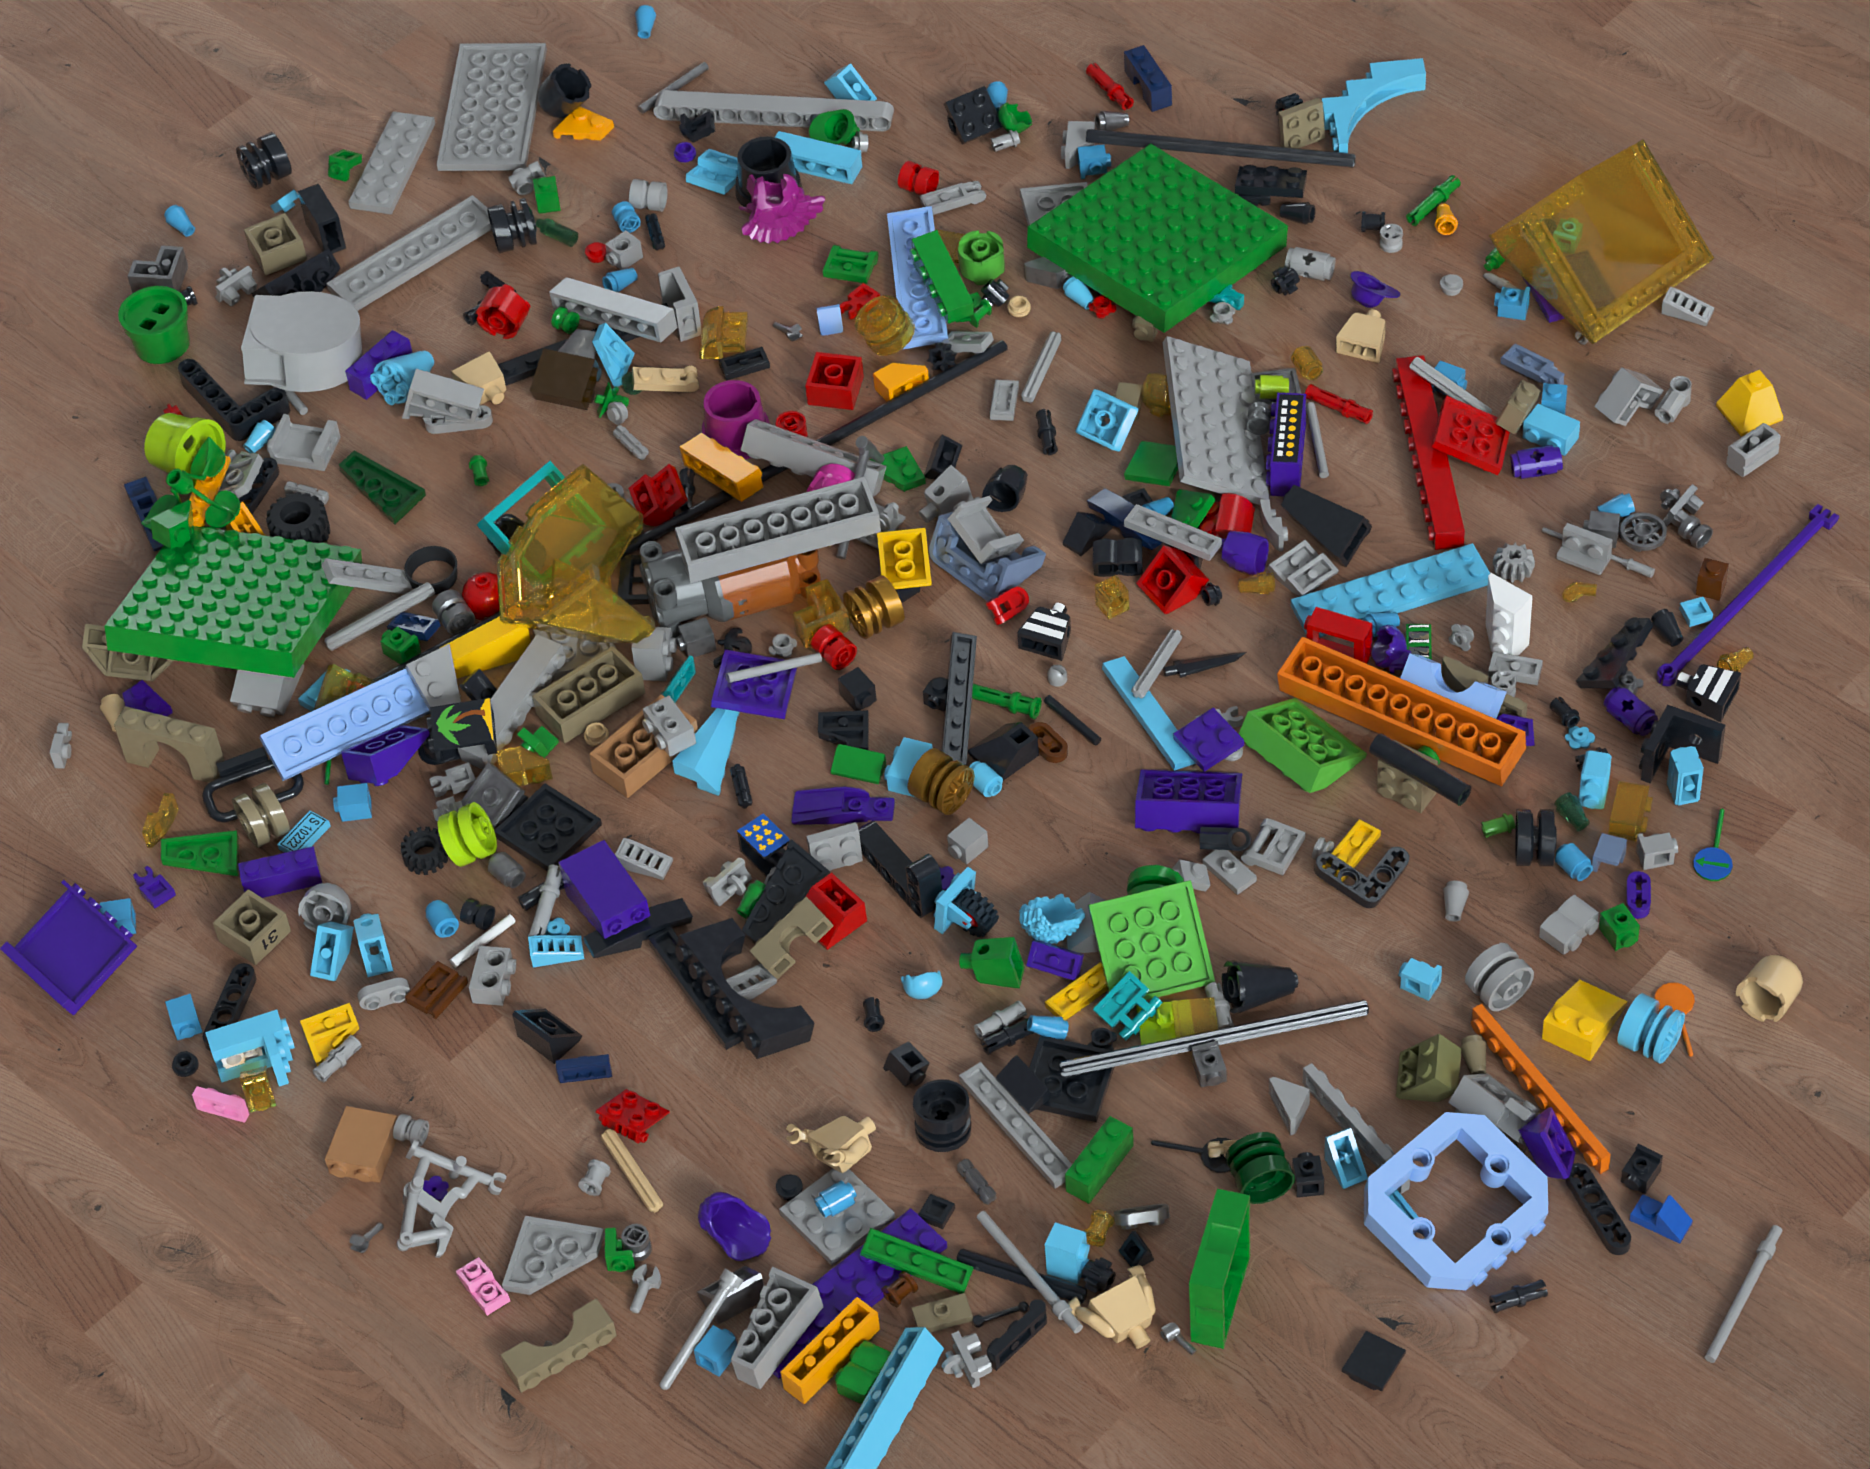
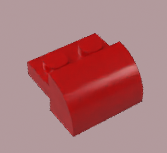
M671 464L665 466L652 478L647 474L643 475L628 488L642 522L649 526H658L675 516L674 512L688 501L676 468Z
M1224 493L1221 496V501L1215 502L1199 525V530L1206 531L1222 539H1226L1230 531L1251 533L1255 508L1243 496Z

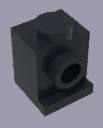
M908 1041L889 1052L883 1069L886 1072L890 1070L905 1087L911 1083L917 1086L926 1078L925 1073L930 1063Z
M1638 1143L1635 1152L1622 1169L1621 1183L1631 1190H1637L1646 1194L1661 1172L1663 1155Z
M1303 1152L1297 1158H1292V1171L1295 1175L1294 1183L1297 1198L1324 1195V1175L1320 1155L1313 1156L1310 1152Z

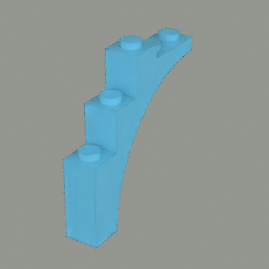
M1423 58L1370 63L1366 79L1347 80L1346 90H1342L1341 97L1322 98L1324 130H1330V135L1335 136V138H1332L1333 151L1348 153L1349 138L1356 124L1378 104L1402 94L1425 90L1426 71Z

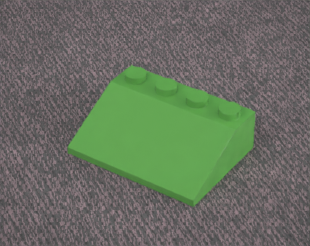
M1296 698L1248 711L1239 735L1244 739L1249 748L1256 750L1267 762L1275 765L1285 776L1294 780L1300 785L1301 789L1309 793L1327 788L1367 756L1365 751Z

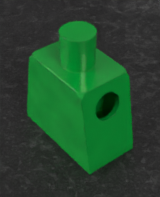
M1014 937L978 939L974 943L972 953H961L959 958L960 968L973 969L979 983L1020 988L1025 966Z

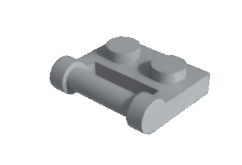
M1265 818L1260 825L1261 830L1249 850L1244 851L1241 860L1246 865H1257L1284 875L1305 840V832ZM1274 833L1275 836L1264 854H1259L1268 836Z

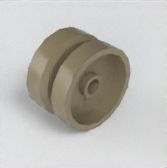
M266 783L252 788V798L246 793L232 798V804L239 822L255 847L259 848L269 843L270 832L276 837L290 832L286 815L275 794Z

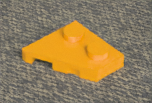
M579 107L553 130V136L556 139H560L561 135H573V139L602 140L614 128L613 120Z

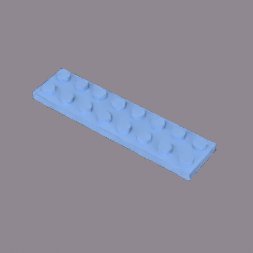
M932 206L887 213L903 349L942 343L944 339H948L946 319L944 316L941 317L939 315L936 303L930 297L927 287L915 269L909 249H912L911 239L935 230Z
M404 669L260 735L259 739L282 781L340 755L341 751L382 732L412 722L429 714L430 711L407 670Z

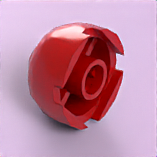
M491 572L474 574L467 580L462 589V598L477 620L485 619L484 617L493 615L511 603V595L506 582L500 576Z

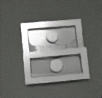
M1306 540L1270 563L1267 568L1281 584L1299 597L1308 594L1339 572L1337 567L1324 553L1319 555Z

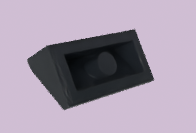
M942 434L934 443L924 473L925 478L936 480L950 465L955 468L963 445Z
M1017 1055L996 1076V1080L1028 1114L1050 1100L1049 1088Z

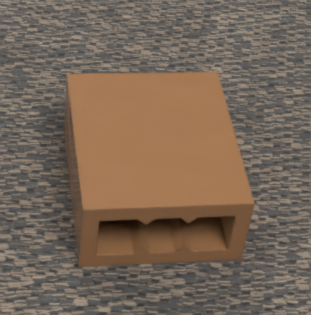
M346 1106L325 1157L329 1174L339 1178L350 1177L362 1182L372 1181L380 1183L397 1141L393 1137L397 1115Z

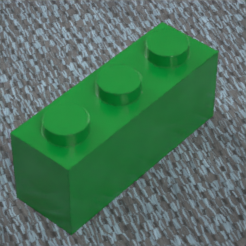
M1109 1116L1065 1173L1066 1192L1090 1204L1134 1146L1133 1128Z

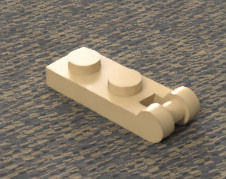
M687 366L684 369L633 367V390L695 392L699 389V382L696 379L698 376L697 368L694 366Z

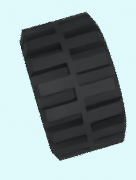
M295 492L294 495L287 494L285 495L286 497L277 499V503H272L270 506L271 510L267 511L266 522L271 537L280 536L285 539H302L314 543H323L329 538L330 524L322 500L319 501V498L315 495L311 497L310 493L301 494V492Z

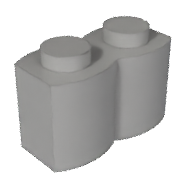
M1573 895L1561 905L1558 911L1552 913L1542 923L1539 937L1563 955L1570 950L1575 951L1581 944L1583 937L1587 934L1592 935L1599 926V912L1576 895Z

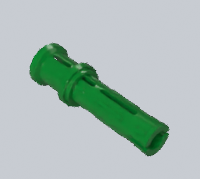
M973 684L972 699L1008 708L1012 714L1018 712L1029 715L1031 719H1036L1040 713L1042 704L1040 697L1030 698L1022 696L1021 692L1010 694Z

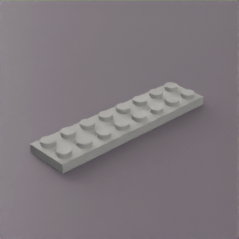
M473 195L327 282L328 290L333 295L351 303L357 311L492 230L487 207Z

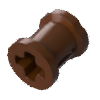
M902 1271L899 1273L898 1279L889 1286L885 1285L881 1291L885 1299L897 1308L907 1295L918 1291V1285L911 1275Z

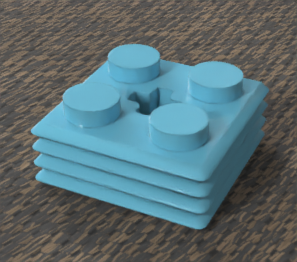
M1094 389L1075 432L1119 452L1138 413V408L1103 391ZM1105 417H1109V424L1104 421Z

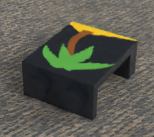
M490 698L430 707L431 717H427L428 731L432 732L433 738L428 739L430 753H435L438 762H443L442 751L476 745L484 744L488 755L498 753L494 710Z

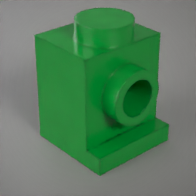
M398 626L392 631L386 630L381 637L380 642L383 654L398 664H402L421 653L418 637L410 635Z

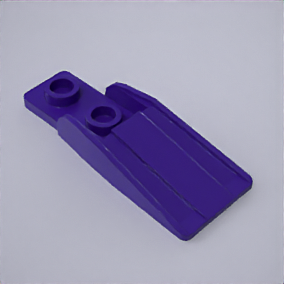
M853 787L799 790L795 792L791 822L794 825L858 823L868 822V820L892 821L895 799L870 797L869 793L865 790Z

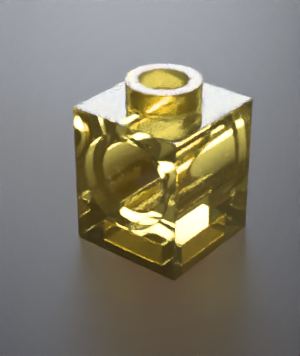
M1117 575L1095 584L1096 605L1108 620L1130 610L1129 590Z

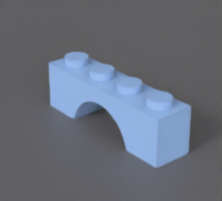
M1409 654L1400 677L1403 680L1495 719L1507 693L1488 683L1477 681L1468 689L1462 692H1455L1444 682L1441 664L1418 654Z

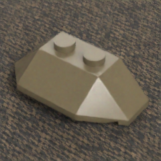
M85 624L82 649L90 656L105 676L153 682L175 661L107 650L105 626Z

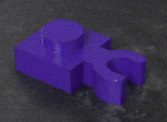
M146 866L144 867L147 874L145 877H139L136 873L133 876L143 897L156 909L176 896V893L161 874L154 877L152 869Z

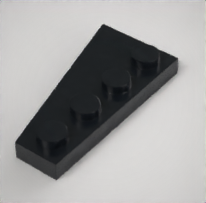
M1633 617L1627 620L1624 624L1625 626L1611 638L1609 644L1597 654L1593 662L1583 669V673L1576 680L1580 688L1617 689L1620 684L1619 676H1624L1628 670L1626 664L1628 661L1634 660L1637 655L1636 647L1643 645L1654 626L1650 618Z

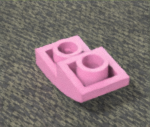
M479 1257L455 1271L467 1291L487 1316L510 1302L507 1292L494 1279L492 1271Z

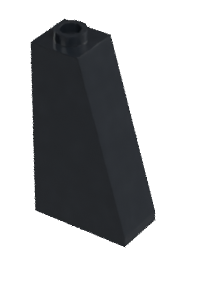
M1294 484L1290 491L1284 495L1281 504L1288 515L1344 567L1348 566L1371 528V525L1364 516Z

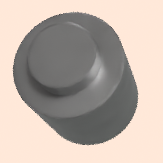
M506 852L496 853L489 859L488 871L504 886L516 888L524 881L526 874L523 871V867Z

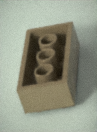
M611 646L534 694L532 698L536 715L565 744L583 733L591 723H599L645 694L642 674L614 646Z

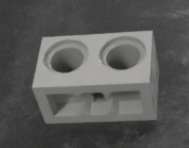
M479 947L469 985L472 1003L503 1006L505 996L510 994L511 974L514 975L516 971V959L512 958L510 948Z

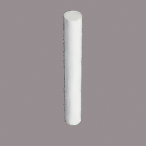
M510 914L452 957L449 960L452 966L458 967L479 951L480 946H485L516 922L514 917Z

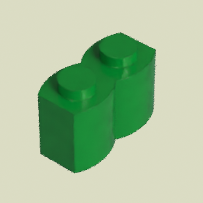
M866 1340L859 1347H854L850 1354V1362L845 1368L841 1367L836 1374L835 1383L838 1394L862 1404L891 1352Z

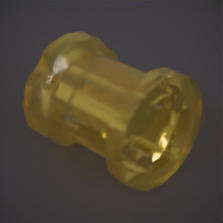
M1096 1210L1090 1216L1091 1222L1088 1229H1085L1083 1232H1086L1088 1244L1102 1247L1106 1242L1105 1236L1107 1231L1113 1227L1115 1220L1109 1213Z

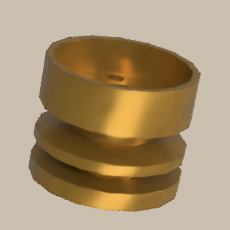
M884 575L867 581L865 589L857 586L854 588V591L849 590L843 594V603L847 615L855 630L864 639L872 637L873 633H881L882 625L886 628H891L905 619L901 600L891 582Z
M933 748L925 752L915 764L910 774L907 788L911 795L925 803L929 802L930 806L938 809L945 815H950L957 811L966 801L973 787L975 774L974 770L970 767L963 765L957 760L953 761V758L937 748Z

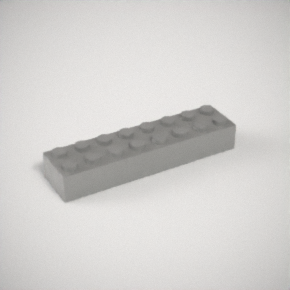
M865 477L676 527L675 532L677 545L690 583L878 533L881 532L878 509Z

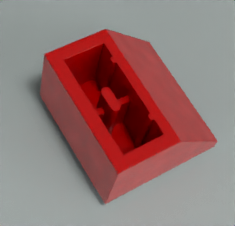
M832 872L814 884L806 895L834 925L818 941L827 950L867 922L865 902Z

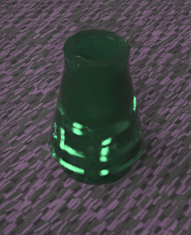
M1567 792L1555 801L1556 812L1574 826L1577 831L1585 829L1590 824L1576 795Z

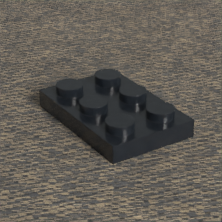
M1254 165L1239 166L1235 183V194L1303 198L1307 170H1302L1298 167L1279 169L1276 166H1268L1266 168Z

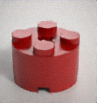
M504 284L502 287H493L488 290L476 310L478 315L476 320L487 333L493 336L498 333L504 335L503 339H511L518 333L531 306L529 302L514 291L513 287Z

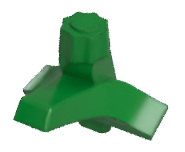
M610 382L607 383L604 394H596L594 403L600 404L597 410L599 418L608 410V405L611 402H622L626 407L629 404V398L617 395L619 388L615 386L612 389Z

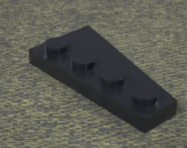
M792 839L742 929L746 937L754 944L771 931L774 925L783 919L796 903L802 901L814 884L830 874L826 867Z

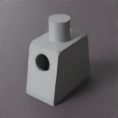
M950 465L925 490L924 495L928 505L919 511V515L928 523L934 517L939 518L940 515L953 512L954 506L959 502L973 500L967 478Z

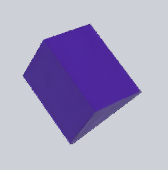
M1550 1107L1518 1131L1538 1168L1547 1177L1566 1179L1570 1176L1576 1152L1552 1107Z

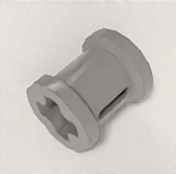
M593 1159L589 1161L587 1165L588 1171L585 1177L580 1179L578 1186L586 1194L598 1196L602 1191L601 1185L605 1177H608L611 1171L606 1163Z

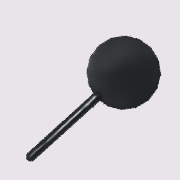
M1215 1138V1139L1210 1140L1209 1142L1219 1141L1220 1144H1222L1223 1141L1231 1140V1139H1228V1138ZM1156 1140L1151 1141V1144L1154 1146L1200 1153L1204 1166L1216 1173L1230 1172L1224 1154H1220V1157H1209L1207 1149L1209 1142L1203 1148Z

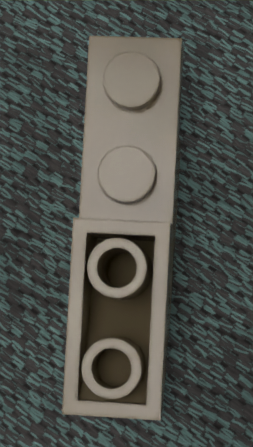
M1447 656L1442 658V676L1451 690L1462 692L1468 689L1475 681L1488 683V676L1483 672L1470 668L1460 661ZM1506 694L1498 716L1508 714L1526 718L1527 703Z

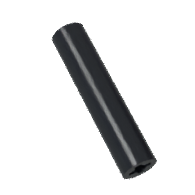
M1378 734L1371 743L1370 754L1456 805L1461 806L1468 799L1472 789L1469 784L1386 735Z

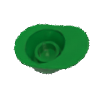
M847 109L819 114L814 118L809 128L811 139L839 145L850 143L853 136L860 132L852 112Z

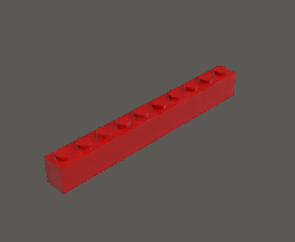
M1421 355L1396 358V368H1392L1393 383L1397 382L1398 384L1396 385L1397 400L1401 399L1399 408L1401 417H1405V420H1403L1404 433L1409 434V437H1407L1408 451H1413L1411 463L1412 468L1417 469L1415 473L1416 486L1421 487V490H1419L1420 504H1425L1423 517L1425 523L1429 522V526H1427L1428 540H1433L1435 550L1464 546L1465 529L1448 456L1446 453L1432 448L1439 417L1431 383L1409 367L1414 358L1419 357L1425 361V357Z

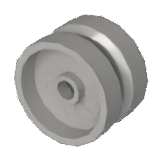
M1506 943L1493 945L1481 953L1471 964L1465 975L1466 985L1476 995L1480 996V999L1491 1011L1496 1012L1507 1009L1516 1003L1526 993L1534 979L1532 968L1523 959H1519L1517 953Z

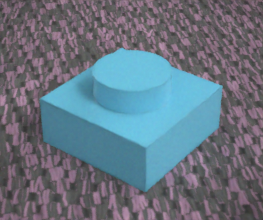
M292 190L270 207L275 213L280 210L287 212L295 206L293 201L299 195L295 190Z
M1704 597L1680 603L1679 610L1689 627L1713 620V613Z

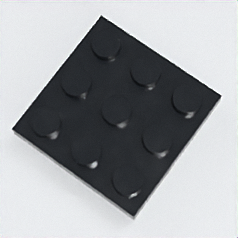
M545 783L494 831L498 840L548 872L549 865L559 866L558 862L568 858L602 826L601 818Z
M1040 1035L1029 1068L1049 1088L1050 1100L1036 1110L1097 1123L1115 1067L1063 1077L1059 1071V1062L1113 1050Z

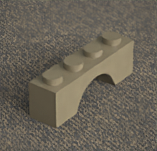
M597 1298L573 1312V1327L568 1336L561 1342L541 1347L532 1345L524 1340L501 1354L505 1371L521 1393L528 1388L536 1387L550 1375L561 1372L564 1367L572 1362L585 1358L589 1352L599 1346L607 1345L617 1336L613 1320Z

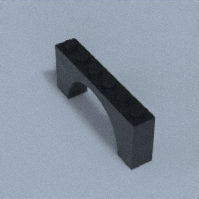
M733 918L679 935L677 947L675 948L677 959L685 965L691 977L702 987L704 994L712 1000L718 1012L725 1017L731 1029L739 1035L745 1047L752 1052L756 1059L811 1040L815 1022L801 1005L790 1008H773L759 1005L739 995L726 981L721 967L729 959L742 953L746 936Z

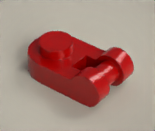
M1013 587L987 601L985 605L988 610L992 611L995 624L999 625L1023 611L1028 606L1029 596L1022 587ZM1002 603L1005 605L1007 609L1005 612H1003L1000 607V604Z

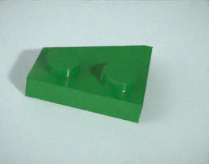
M907 446L883 454L884 461L881 464L887 466L883 480L893 483L895 487L904 492L926 484L925 476Z
M1179 489L1176 494L1171 518L1198 528L1216 500L1211 494Z

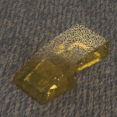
M164 793L158 813L148 812L142 830L147 848H153L165 836L176 818L179 808L172 793Z

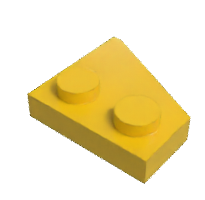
M350 1003L300 1021L316 1066L328 1057V1053L332 1049H336L349 1035H354L359 1030V1025Z

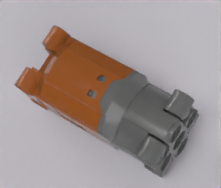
M648 541L640 548L642 563L639 567L652 615L659 623V627L672 629L673 638L680 636L678 626L681 625L682 621L707 615L716 621L726 622L792 603L798 594H801L806 599H815L822 592L821 576L817 567L819 563L818 549L690 583L679 548L662 553L661 545L654 541Z

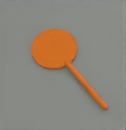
M1680 983L1664 984L1657 989L1654 999L1660 1003V1011L1666 1005H1669L1673 1008V1012L1680 1010L1687 1014L1692 1010L1695 1003L1692 991ZM1684 1023L1682 1035L1688 1056L1692 1057L1693 1051Z

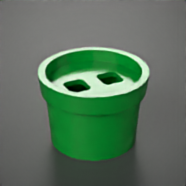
M166 286L146 287L132 293L121 304L118 312L120 324L126 335L130 337L136 354L140 359L151 364H165L178 359L187 351L190 344L187 326L188 308L185 297L179 291Z

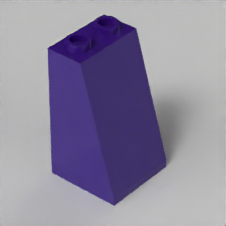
M605 840L558 862L567 897L604 939L650 917L647 899Z

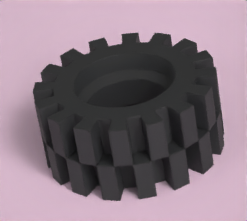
M425 826V830L422 831L421 827H418L416 833L411 830L409 832L410 837L407 835L403 837L404 842L401 841V853L404 864L408 867L409 871L413 872L415 870V874L418 875L423 871L424 875H428L429 870H432V873H436V867L442 869L444 867L443 863H447V857L449 856L442 845L438 829L433 828L431 831L430 827ZM423 847L434 848L428 854H416Z

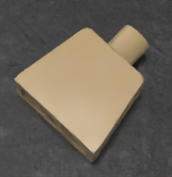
M1370 309L1366 315L1353 313L1337 335L1336 353L1379 363L1385 340L1386 321L1381 319V314L1374 309Z
M490 351L452 371L453 380L484 389L480 405L489 400L493 404H499L503 401V393L506 391L504 376Z

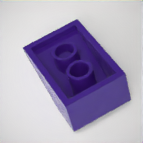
M400 725L341 751L348 780L359 781L361 784L372 783L374 786L387 784L389 782L388 779L399 774L430 735V732L426 728Z

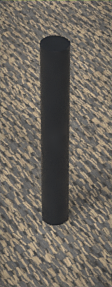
M1051 695L1045 697L1044 703L1096 746L1101 742L1100 736Z

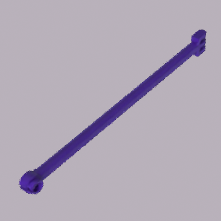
M1817 504L1809 512V519L1811 521L1670 664L1666 663L1658 668L1657 682L1660 684L1661 678H1663L1662 686L1674 685L1677 680V674L1822 527L1830 530L1838 521L1839 515L1834 513L1829 518L1831 511L1825 509L1821 513L1823 506Z

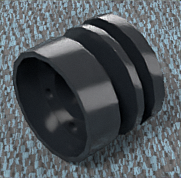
M273 132L257 138L258 148L251 141L246 143V147L241 145L236 148L241 170L256 190L262 188L263 183L265 185L271 183L270 174L276 180L292 174L287 153Z
M525 198L519 199L520 210H517L514 201H510L511 212L506 213L502 204L487 207L493 237L499 254L514 250L513 239H518L522 248L526 247L525 236L528 237L531 246L537 244L535 219Z
M948 1079L933 1080L918 1088L913 1096V1114L915 1118V1134L919 1143L926 1149L935 1152H950L963 1146L971 1136L972 1127L970 1101L966 1089L959 1083Z

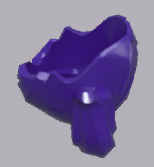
M1384 625L1379 628L1377 641L1372 648L1375 665L1381 668H1389L1390 673H1395V670L1403 671L1409 654L1412 653L1407 649L1403 633L1393 625Z

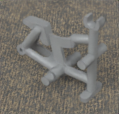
M414 1139L405 1158L411 1159L412 1156L420 1158L412 1181L407 1183L403 1189L402 1202L405 1206L400 1237L396 1246L400 1251H407L411 1247L437 1243L435 1257L440 1258L444 1254L453 1232V1226L445 1221L452 1205L459 1198L465 1199L478 1182L487 1185L488 1191L491 1194L499 1195L502 1189L496 1187L493 1182L498 1180L504 1183L507 1176L503 1173H494L493 1176L467 1166V1160L464 1156H459L454 1161L417 1146L419 1141ZM430 1163L450 1170L448 1175L451 1179H457L459 1175L467 1177L463 1185L451 1189L441 1203L423 1190L424 1177ZM417 1204L433 1215L430 1222L433 1229L413 1233Z

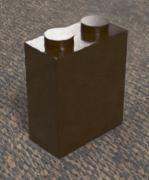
M543 348L529 391L536 400L588 410L589 404L594 400V388L596 382H599L601 379L602 370L595 359Z

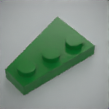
M235 830L161 839L162 864L165 866L238 876V832Z

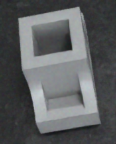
M1510 1097L1504 1105V1115L1496 1126L1511 1138L1526 1146L1518 1130L1538 1116L1540 1109L1528 1100L1522 1103Z

